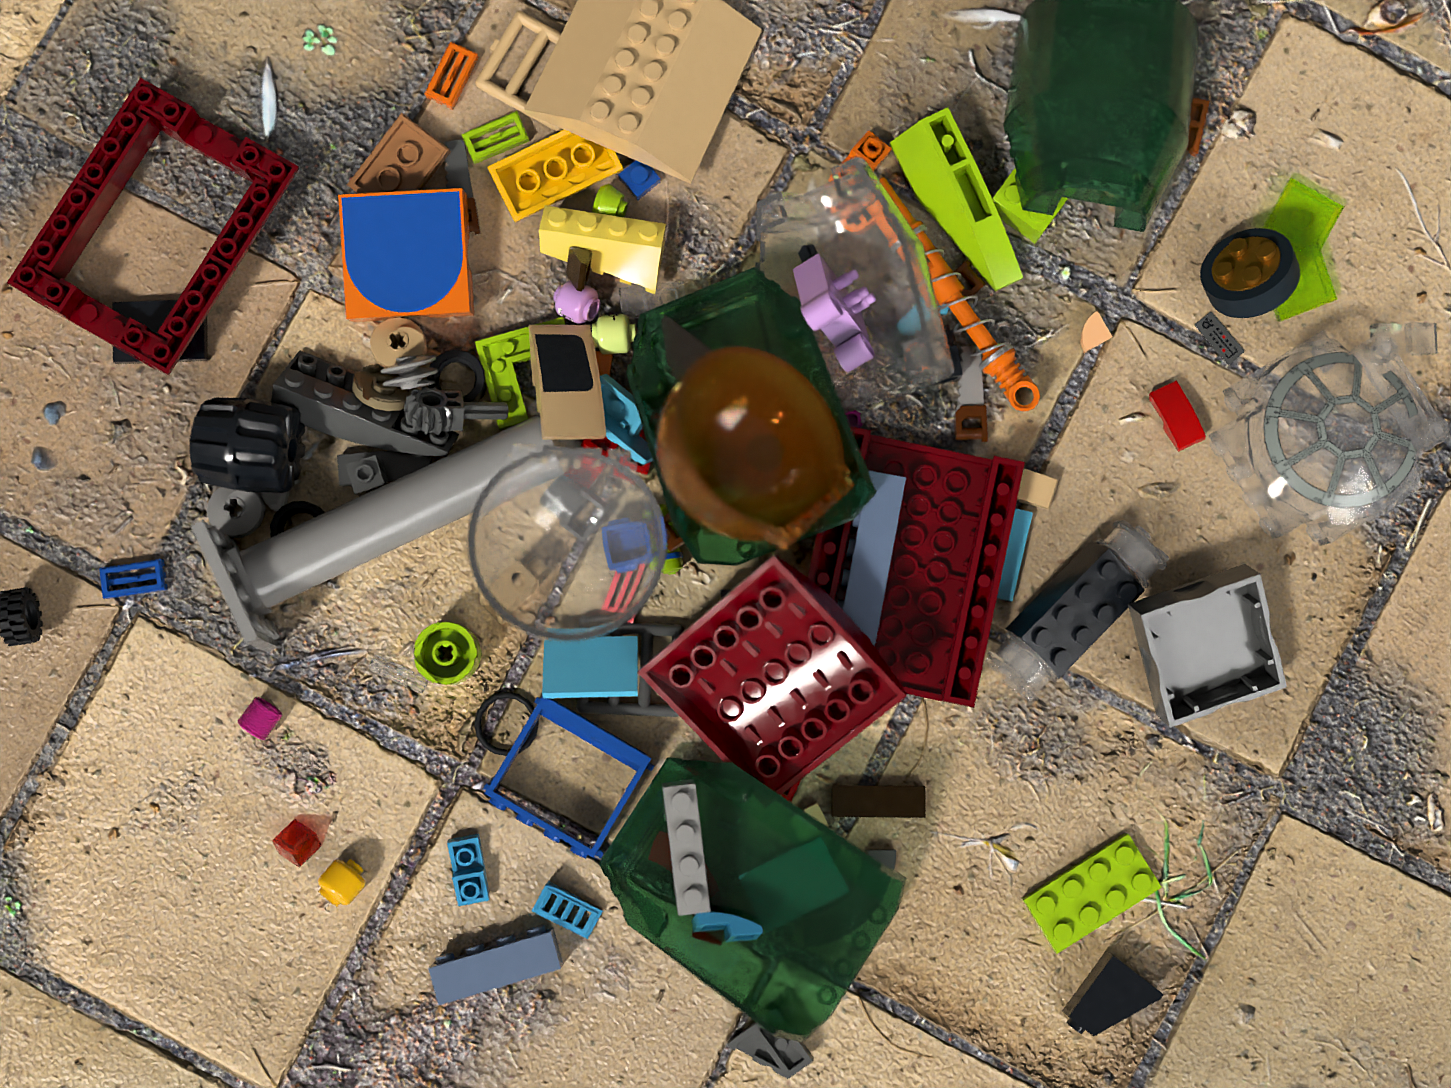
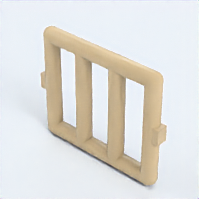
M517 11L500 40L495 39L490 47L492 54L475 81L476 87L524 113L527 101L516 94L547 41L550 40L556 44L561 32L523 11ZM523 25L537 33V36L504 89L490 80ZM524 113L529 117L537 120L538 122L546 125L547 127L555 130L556 132L564 130L541 119H538L534 116H531L527 113Z

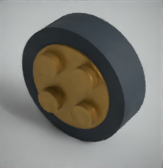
M1265 228L1247 229L1226 237L1210 250L1200 270V280L1211 305L1221 314L1233 318H1251L1274 310L1293 294L1300 279V266L1290 241L1283 234Z

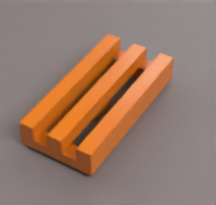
M450 41L424 93L425 97L430 100L434 99L441 105H447V108L453 110L479 58L478 54ZM456 51L459 55L438 94L435 91ZM467 56L468 59L455 83V86L449 98H447L446 96Z

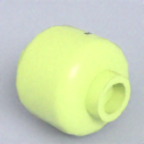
M625 314L600 316L597 323H592L594 347H598L602 354L628 353L631 349V342H637L636 324H630L629 318Z

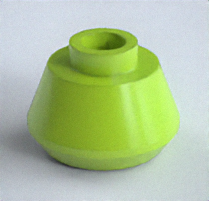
M605 184L597 192L592 213L625 217L628 202L624 201V195L611 184Z

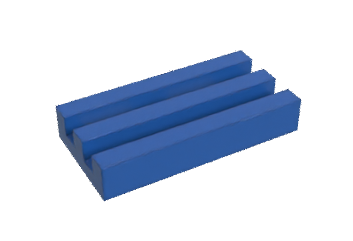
M157 559L99 568L103 599L168 590L164 579L166 578V572L163 571V566H165L164 560ZM155 567L156 573L108 580V574ZM157 580V584L115 591H110L109 586Z

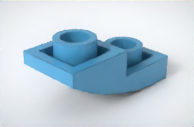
M479 834L448 839L447 846L453 869L452 880L458 906L489 901L487 875Z

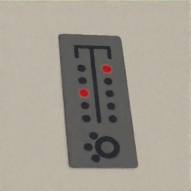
M1209 312L1195 324L1198 331L1227 365L1231 364L1245 352L1212 312Z

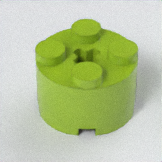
M439 622L426 627L417 637L414 646L416 668L424 678L437 684L454 685L466 681L477 670L482 656L480 644L475 634L467 627L453 622ZM444 647L453 648L451 652L452 659H442L445 654L442 651Z

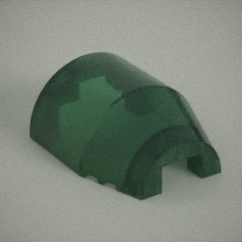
M1034 0L1025 9L1017 27L1003 124L1004 131L1008 134L1010 142V158H1013L1015 164V180L1022 210L1053 216L1061 197L1114 206L1116 209L1113 227L1139 232L1145 231L1188 148L1199 46V29L1194 16L1179 0Z

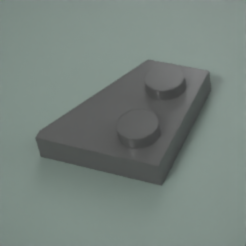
M777 1006L732 1037L727 1043L729 1048L733 1050L738 1049L753 1057V1061L762 1066L771 1067L775 1073L787 1079L814 1060V1056Z

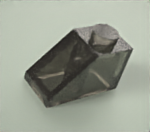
M666 314L661 321L667 365L672 368L669 373L683 384L687 380L693 384L716 352Z

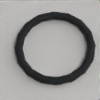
M512 692L492 695L482 703L476 713L474 725L477 738L484 748L497 755L507 756L510 749L496 748L484 737L481 721L486 708L496 700L509 698L524 704L530 714L535 709L528 699ZM538 721L519 753L528 748L537 736Z

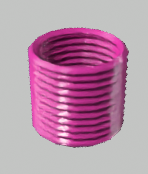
M254 697V700L248 705L249 707L245 709L244 714L240 716L237 722L249 734L260 740H266L267 735L271 733L272 728L276 726L283 715L266 700Z

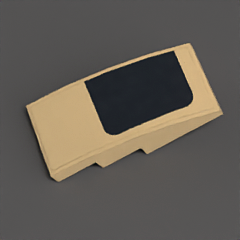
M529 325L533 386L536 387L537 413H540L542 440L604 439L606 437L604 406L590 325Z

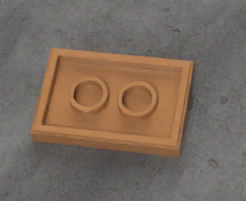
M401 113L348 182L347 186L358 194L422 190L451 151Z

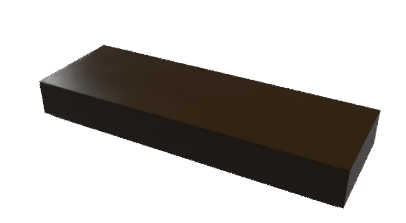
M831 785V816L926 818L925 786Z

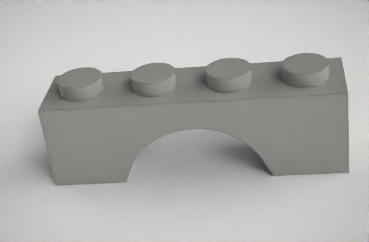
M691 779L662 783L678 916L710 912L695 782Z

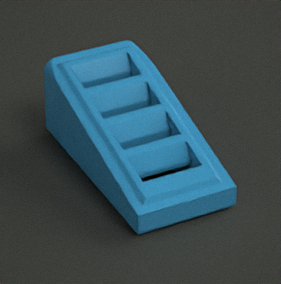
M550 881L546 883L532 909L536 914L587 939L603 912L602 909ZM551 894H554L557 898L549 910L545 906ZM563 899L569 902L562 916H560L556 912ZM574 905H577L580 909L573 922H571L567 918ZM587 910L591 912V915L584 928H582L578 924Z

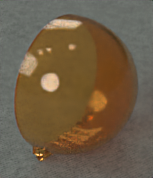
M726 347L712 351L697 360L679 377L663 403L656 429L657 463L662 479L676 504L697 524L715 534L739 541H768L769 544L775 542L779 548L785 550L854 486L848 476L851 471L844 464L840 433L826 402L815 387L798 370L770 353L749 347Z

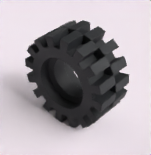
M25 587L0 592V637H4L3 642L8 644V646L36 643L40 640L39 635H42L40 628L43 626V621L40 620L42 611H39L40 603L36 601L37 596L35 593H32L33 590L31 588Z

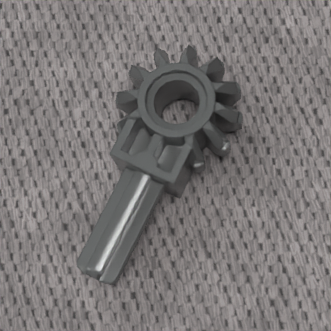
M423 386L421 391L412 390L411 395L406 397L404 403L406 424L413 426L414 431H424L425 435L429 432L439 435L441 430L463 431L464 419L505 420L508 418L509 413L506 402H464L462 391L437 390L436 386L433 389Z

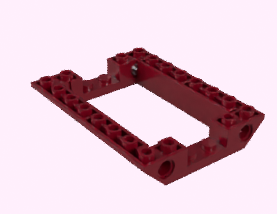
M140 78L7 281V284L50 311L147 366L170 375L300 168L247 137L241 140L200 117L189 104ZM161 131L249 180L252 184L157 333L160 335L158 336L140 322L131 317L128 319L86 295L79 288L65 281V278Z

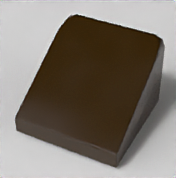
M570 247L566 274L576 290L582 292L589 279L593 253L590 250Z

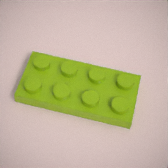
M1124 833L1021 899L1054 952L1058 954L1161 889L1162 886L1130 835Z

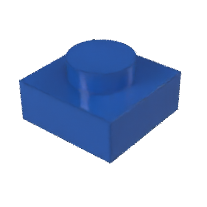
M636 160L618 174L620 181L637 200L641 199L661 182V178L650 166Z

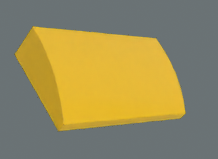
M562 130L487 167L515 223L544 209L545 205L551 206L623 170L615 151L566 130Z

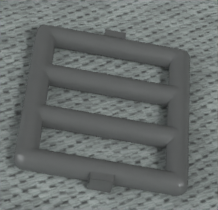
M588 620L580 624V637H592V633L611 634L610 636H623V634L641 635L640 668L653 658L654 636H671L673 641L685 631L684 627L679 624L634 622L632 624L629 622ZM640 675L638 703L620 702V697H607V702L589 701V697L576 698V710L579 713L658 717L679 716L668 704H650L651 686Z

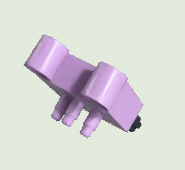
M813 244L804 245L798 252L802 264L793 269L802 305L801 312L812 330L817 331L821 328L835 346V356L841 367L848 373L875 357L861 311L875 302L876 297L873 293H869L866 286L849 293L845 287L859 277L858 272L853 269L837 277Z

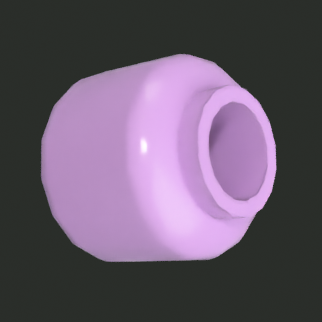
M570 280L564 285L558 286L553 296L557 314L580 325L587 321H592L597 316L601 305L597 291L594 288L585 285L582 292L577 291Z

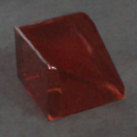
M296 819L272 840L277 852L299 868L321 847L317 834Z

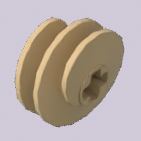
M401 317L389 318L381 322L374 329L370 340L373 357L384 369L396 365V358L426 355L427 352L425 335L420 327L411 320ZM401 341L404 342L403 348L398 346L397 349H394L393 344L395 342L398 345Z

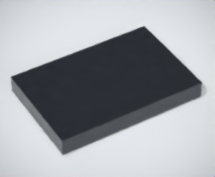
M177 300L112 302V309L128 319L131 317L160 336L157 332ZM207 316L178 362L208 361ZM113 346V363H142Z

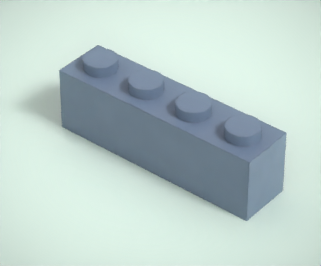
M540 925L526 930L527 935L515 939L514 934H510L496 939L497 944L485 948L484 943H480L466 948V954L455 957L454 953L450 952L436 957V963H433L428 970L438 1006L561 969L564 963L554 928L545 930V926Z

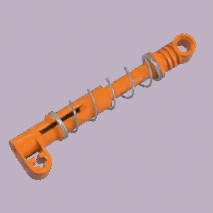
M883 177L849 201L840 213L842 225L851 233L863 234L880 223L890 236L891 246L895 249V252L900 251L905 257L903 263L911 265L921 279L920 286H926L937 301V309L941 310L949 307L956 316L959 323L953 332L959 333L966 330L976 345L972 349L970 356L984 355L982 362L979 364L980 370L984 374H990L991 377H997L994 380L995 383H1001L999 386L1000 390L1005 388L1006 391L1003 394L1016 410L1030 411L1034 409L1039 403L1040 392L1030 376L1023 375L1026 371L1019 369L1021 364H1015L1014 361L1017 360L1015 357L1016 350L1009 342L997 344L990 334L995 323L994 320L985 319L981 321L973 311L978 297H963L961 292L965 287L960 281L961 274L953 272L943 258L944 250L937 249L926 235L927 227H925L922 221H917L887 179ZM865 201L875 217L870 220L864 213L861 215L862 222L860 224L856 222L850 223L853 220L851 215L853 212L856 211L859 214L864 212L859 204ZM897 216L909 231L905 236L893 220ZM916 241L917 245L913 248L911 244ZM919 246L924 252L920 255H918L916 252V249ZM925 255L930 260V262L926 265L920 258ZM975 298V302L971 307L966 300ZM991 321V327L987 330L983 323ZM960 325H962V326L964 327V328H961V329L957 330ZM977 348H979L980 351L977 352V353H974V351H975ZM1023 387L1030 388L1033 392L1034 398L1028 405H1021L1016 400L1017 391Z

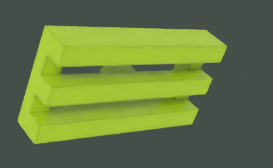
M517 111L461 134L474 164L529 142L528 135ZM514 122L517 125L500 133L491 135L488 138L483 139L474 144L471 143V140L481 137L485 134L493 132ZM520 133V135H518V136H516V137H513V138H511V139H509V140H506V141H504V142H501V143H499V144H497V145H494V146H492V147H489V148H487V149H485V150H482V151H480V152H477V153L475 152V151H478V150H480V149H482V148H485V147H487V146H490V145H492V144H494V143H497V142H499V141H501V140H504V139H506V138H509V137H511V136H513V135H516V134Z

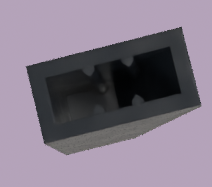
M1105 951L1062 1012L1069 1017L1066 1023L1082 1035L1086 1030L1092 1036H1096L1157 1002L1164 994L1115 956Z

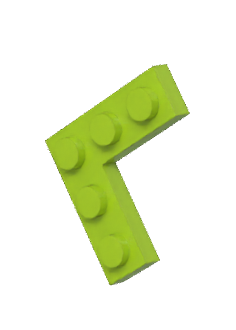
M560 317L535 325L566 324L564 318ZM524 327L475 341L480 363L484 368L491 402H506L508 404V418L497 420L500 431L529 419L514 364L531 360L529 328Z

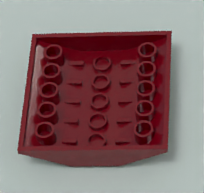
M776 554L757 568L637 672L766 806L907 697V693L868 636L824 589Z

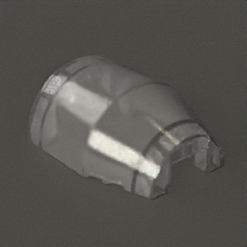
M854 157L831 168L833 181L807 193L798 194L780 191L757 202L756 241L760 242V262H755V271H759V292H755L754 301L782 420L823 416L881 403L934 385L946 379L954 372L924 245L867 161L860 157ZM813 244L837 277L853 269L858 272L859 277L845 287L849 293L866 286L869 293H873L876 297L875 302L861 311L875 357L848 373L841 367L835 356V346L821 328L817 331L812 330L801 312L802 305L793 269L802 264L798 252L804 245Z

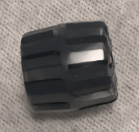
M215 397L204 401L194 418L189 441L193 474L197 475L198 480L204 484L236 491L285 493L290 491L302 470L299 461L305 456L306 445L302 443L305 425L299 423L301 413L296 408L252 398Z

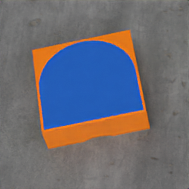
M463 188L338 195L347 320L352 322H368L409 316H425L430 318L475 316L472 271L468 260V243L470 238L467 193Z

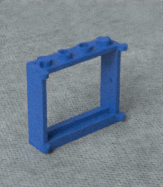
M542 695L541 698H536L534 702L537 704L492 782L490 784L486 783L483 789L486 790L485 794L491 797L489 802L493 806L503 811L508 807L518 813L516 819L530 827L535 823L545 829L543 835L557 843L562 839L571 844L570 850L584 859L588 855L593 858L595 855L601 858L604 852L599 848L645 769L653 770L654 765L650 763L652 757L554 699L543 698ZM541 715L637 771L594 846L497 790Z

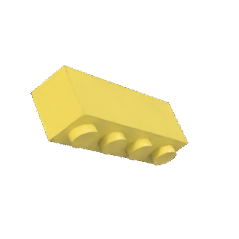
M545 205L539 227L540 252L567 262L570 247L590 250L593 253L591 260L592 272L603 275L604 272L619 277L622 283L630 286L632 283L645 287V291L656 294L665 246L666 224Z

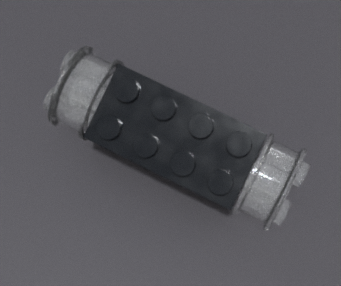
M1116 520L1113 523L1114 529L1104 540L1090 541L1005 628L1008 631L1005 633L1006 640L994 652L989 650L986 653L988 657L984 661L996 673L1000 672L1005 677L1003 682L1016 694L1019 692L1028 702L1032 700L1037 701L1040 690L1050 680L1056 682L1128 609V604L1134 602L1145 591L1144 589L1149 586L1147 580L1158 569L1165 570L1167 568L1166 562L1169 560V557L1161 549L1154 547L1149 542L1151 536L1142 527L1137 525L1133 528L1125 520Z

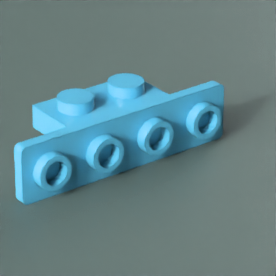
M608 374L601 375L600 383L607 439L618 444L628 452L632 460L642 465L656 460L660 452L638 435L652 411Z

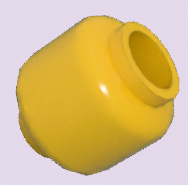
M339 859L334 860L319 877L318 884L321 888L318 892L336 907L339 904L349 905L365 887V880L361 876L364 869L352 859H349L346 863Z

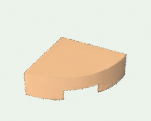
M1098 311L1093 313L1083 326L1080 343L1084 353L1113 337Z

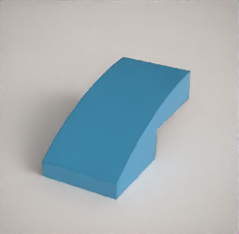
M703 912L697 913L692 918L693 932L724 930L725 942L756 940L763 933L762 926L731 914Z

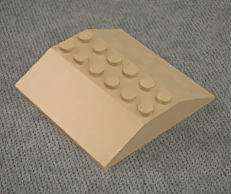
M578 0L524 108V113L691 184L762 33V29L723 0Z

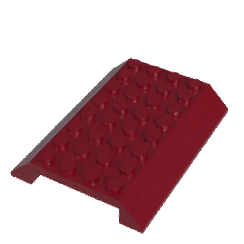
M841 424L807 578L824 589L837 604L838 600L845 601L847 588H842L841 583L844 569H851L853 559L847 557L850 538L856 539L858 527H853L852 525L855 509H862L864 497L858 496L861 478L868 479L869 471L906 477L875 648L907 694L974 708L1025 462L999 456L988 459L871 435V430Z

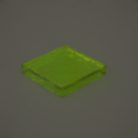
M1290 178L1262 228L1275 230L1283 234L1290 241L1294 251L1313 261L1320 253L1344 206Z
M1318 242L1294 251L1300 266V279L1293 294L1283 304L1273 310L1277 322L1338 300Z

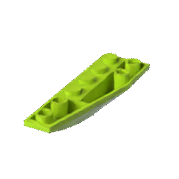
M947 107L921 119L890 142L892 151L917 200L996 292L1023 279L1015 253L989 190L949 108Z

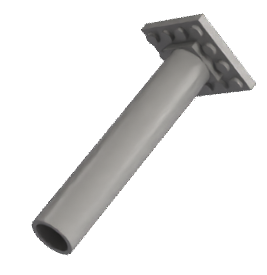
M536 415L243 551H240L234 538L230 539L228 534L224 535L221 529L218 530L215 525L211 526L204 520H201L190 526L245 643L269 652L279 647L276 639L280 638L273 621L269 622L264 616L272 612V606L563 471L564 468L553 441L542 440L541 418L539 415Z

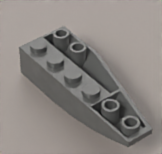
M300 350L273 384L271 402L296 408L301 413L299 423L322 433L357 444L402 453L447 457L459 436L454 431L442 430L439 435L434 432H429L425 435L424 431H414L413 426L406 424L404 409L384 411L364 404L355 396L352 390L356 372Z

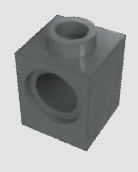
M377 455L346 464L354 494L359 497L389 483L383 460Z

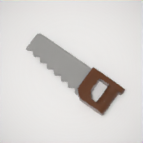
M961 346L960 350L963 353L960 354L959 358L962 360L961 369L963 375L958 381L960 388L957 392L960 396L957 398L959 405L956 407L954 414L955 440L981 439V442H987L986 405H984L982 370L979 367V364L982 362L981 354L970 356L975 346ZM977 348V349L974 351V353L979 352V351H980L979 348ZM965 419H980V427L962 428V422Z

